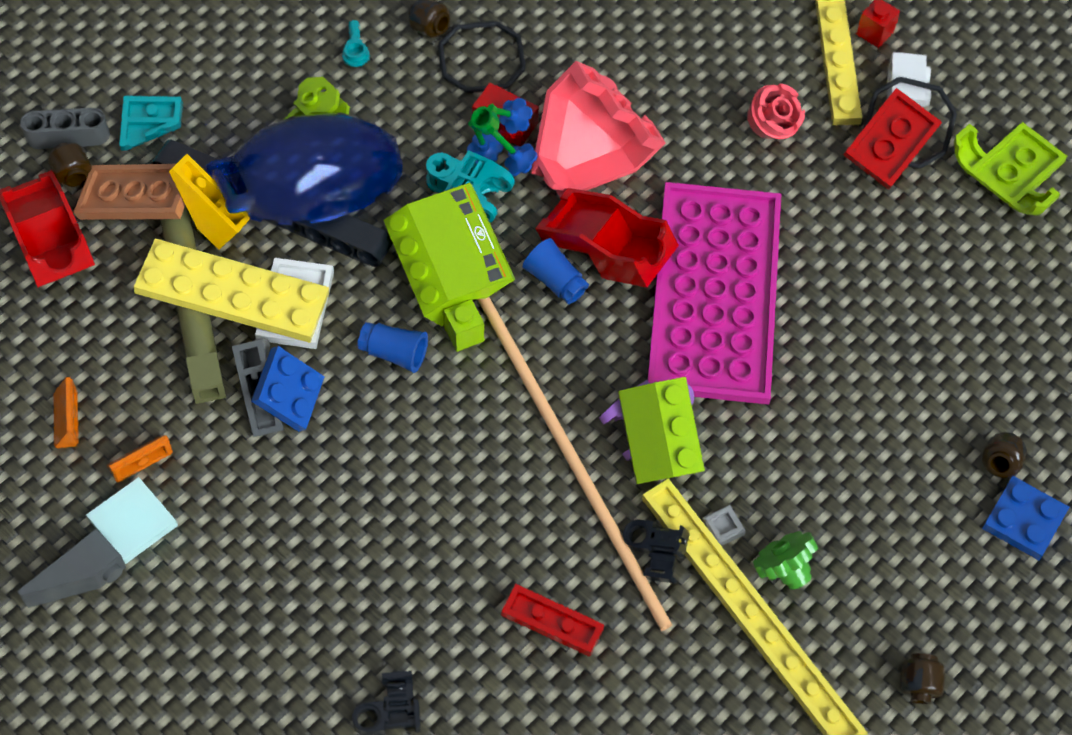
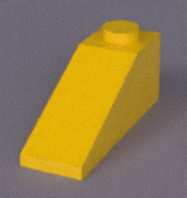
M188 154L169 171L197 229L218 250L232 239L252 218Z

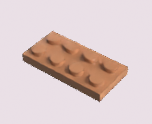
M176 164L92 165L73 213L79 220L181 219L185 203L169 173Z

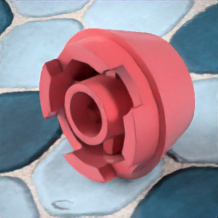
M785 84L766 85L760 88L754 95L748 110V122L751 129L758 136L765 139H786L793 136L805 118V109L801 110V105L797 99L799 94L792 87Z

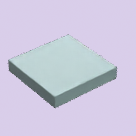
M139 477L86 514L92 525L121 554L125 564L178 526L177 521Z

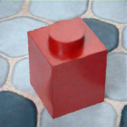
M874 0L862 12L856 35L879 49L894 33L900 11L884 0Z

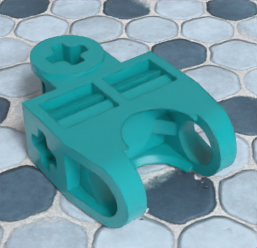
M469 150L462 161L446 153H436L431 155L426 162V170L428 172L426 183L430 190L441 193L471 183L489 222L494 221L498 211L492 203L487 201L483 194L499 191L510 192L515 184V179L508 170L496 162Z

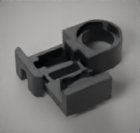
M636 519L629 522L623 531L625 543L635 551L649 553L648 556L651 558L650 566L645 567L644 576L652 581L676 584L677 579L673 577L677 561L675 554L678 557L685 555L690 535L689 531L682 525H680L679 530L660 528L654 521ZM639 528H645V539L640 543H633V533ZM651 570L663 571L665 573L651 572Z
M412 671L382 673L383 687H387L388 697H383L384 702H365L354 709L352 721L355 731L360 735H386V729L415 727L416 733L421 730L419 701L414 699ZM367 711L375 713L378 718L376 724L369 728L362 727L358 723L359 716Z

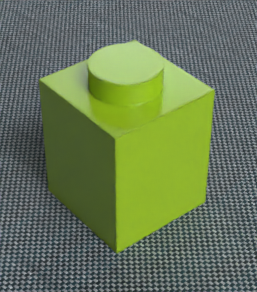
M472 299L444 310V328L456 352L484 342V322Z

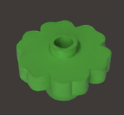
M801 531L787 534L779 541L769 543L759 552L760 556L753 561L754 568L760 578L768 577L769 580L780 578L783 584L788 585L789 589L800 588L812 578L810 573L811 567L808 562L813 558L811 554L818 550L817 544L810 532L803 534Z

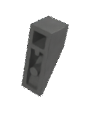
M266 339L232 346L253 437L285 430L284 422L251 402L271 349L270 342Z
M95 529L17 592L23 603L30 608L99 589L106 583H112L118 579L126 566L121 554Z

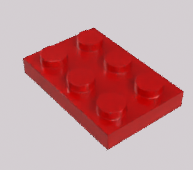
M896 88L848 147L843 156L889 190L938 129L942 121Z

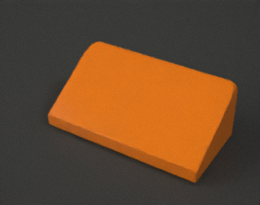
M66 377L53 396L55 448L76 447L79 444L78 391L73 379Z
M160 435L107 464L117 483L172 454L173 451L167 435Z

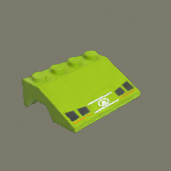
M471 183L409 203L383 220L424 317L441 327L444 326L445 309L471 299H486L515 280Z

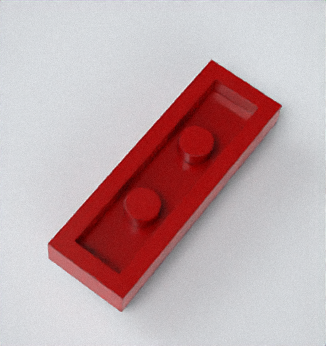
M515 584L501 611L502 617L589 657L605 625L518 584Z

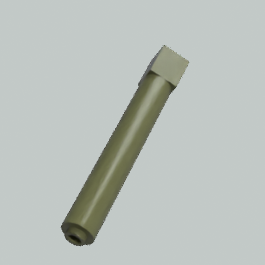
M186 205L181 219H160L164 241L197 250L190 213ZM177 306L195 403L199 404L226 398L210 315Z

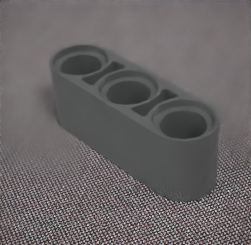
M98 108L31 111L26 113L20 121L26 142L34 149L55 148L61 143L98 146L107 142L110 137L105 114Z

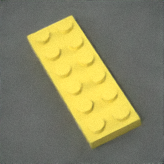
M155 238L135 282L134 293L311 343L329 295V287Z

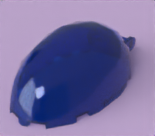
M345 113L292 116L262 128L242 144L234 156L208 163L205 171L214 179L226 201L225 207L229 213L248 210L249 218L258 222H261L263 219L277 220L278 224L292 225V221L309 219L310 223L328 221L366 208L375 202L376 196L383 192L387 194L393 189L402 176L403 164L396 137L376 123ZM229 181H231V182L233 183V185H234V187H235V189L237 190V192H238L239 195H236V194H235V192H234L233 188L231 187Z

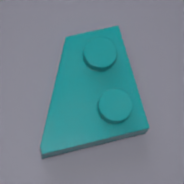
M124 96L119 144L121 151H127L181 128L182 98Z

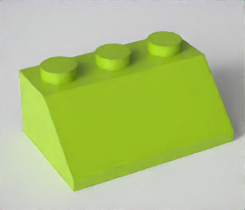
M686 377L618 391L636 484L705 471Z

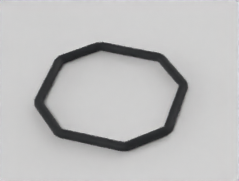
M498 21L466 23L454 26L438 43L443 78L467 93L484 91L488 85L467 87L447 74L443 45L458 30L496 26L514 37L517 42L521 68L505 84H496V86L503 89L509 88L526 69L521 36Z
M897 77L872 93L864 127L872 119L877 96L900 82L938 91L951 112V117L942 150L920 163L911 161L908 165L917 169L923 168L948 152L957 112L940 86L905 77Z

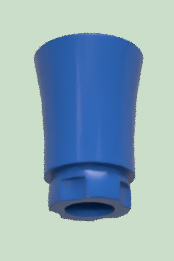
M548 238L538 244L523 262L522 268L539 279L558 298H562L569 305L576 302L589 287V283L582 278V274L564 256L552 238Z
M365 322L361 328L357 346L359 350L366 351L371 356L384 359L412 373H416L427 351L428 334L427 332L406 330L381 323L372 324Z

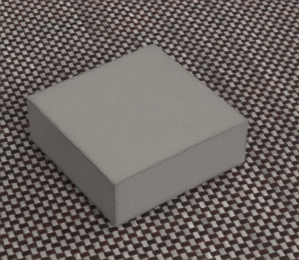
M731 505L702 517V522L721 546L745 535L746 530Z

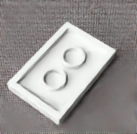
M274 258L271 269L273 272L329 287L330 292L334 274L332 265ZM327 301L311 343L259 328L256 329V340L266 339L270 343L316 349Z

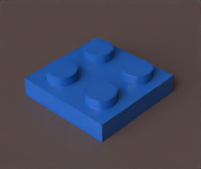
M273 347L270 349L251 402L298 432L306 430L325 376L281 347Z
M1012 476L982 529L1040 561L1066 515L1069 506Z

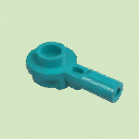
M351 20L348 23L349 40L342 51V59L348 66L359 67L368 62L370 52L360 39L359 22Z

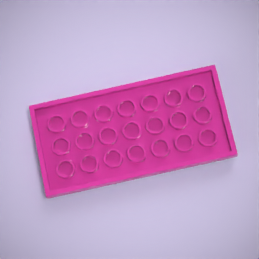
M665 182L662 219L667 221L679 246L659 271L656 278L648 369L649 383L686 377L687 384L693 389L694 397L769 405L772 383L781 193Z

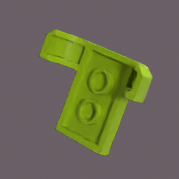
M1022 122L987 154L980 148L977 142L978 130L971 124H968L955 136L954 151L960 166L1014 210L1023 214L1037 216L1042 214L1059 198L1061 193L1052 187L1046 193H1038L1034 190L1065 162L1067 155Z

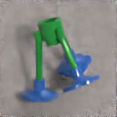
M523 98L506 101L503 109L497 108L494 104H490L488 107L477 108L468 122L475 135L472 138V143L467 146V151L469 150L496 162L498 154L503 151L504 147L509 155L504 164L512 176L529 172L532 168V163L538 157L533 146L530 143H526L523 146H512L498 132L501 123L505 125L506 131L510 134H515L518 130L526 131L529 127V119L533 115L532 109L527 106Z

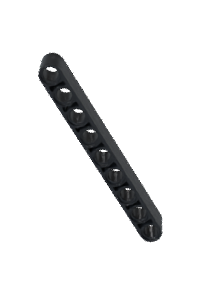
M167 140L151 162V164H177L188 154L248 214L366 265L379 267L393 245L389 233L381 228L177 141Z

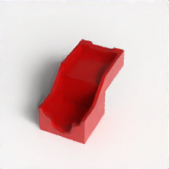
M52 170L39 174V178L11 188L7 186L0 189L1 205L37 287L95 265L85 237Z
M572 188L566 189L560 197L561 201L548 217L543 218L535 228L542 241L552 238L558 248L588 253L602 279L646 288L679 246L666 220L642 216L612 195Z

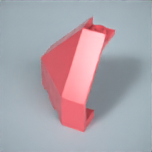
M575 61L546 91L535 150L538 157L533 163L531 174L544 177L545 183L551 189L556 190L559 197L562 196L567 188L587 191L637 172L666 144L654 123L645 114L640 118L630 107L632 103L615 87L609 90L599 80L602 75L598 71L578 61Z

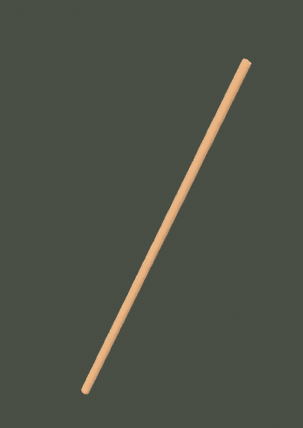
M490 297L477 299L661 631L670 628L672 623L647 578L644 576L631 549L625 543L622 533Z

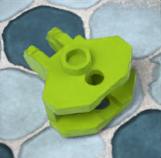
M309 77L299 84L297 99L293 102L296 108L287 117L285 116L282 123L283 128L290 131L294 139L300 141L309 136L314 130L320 134L323 130L341 129L349 121L350 107L340 98L339 91L324 77Z

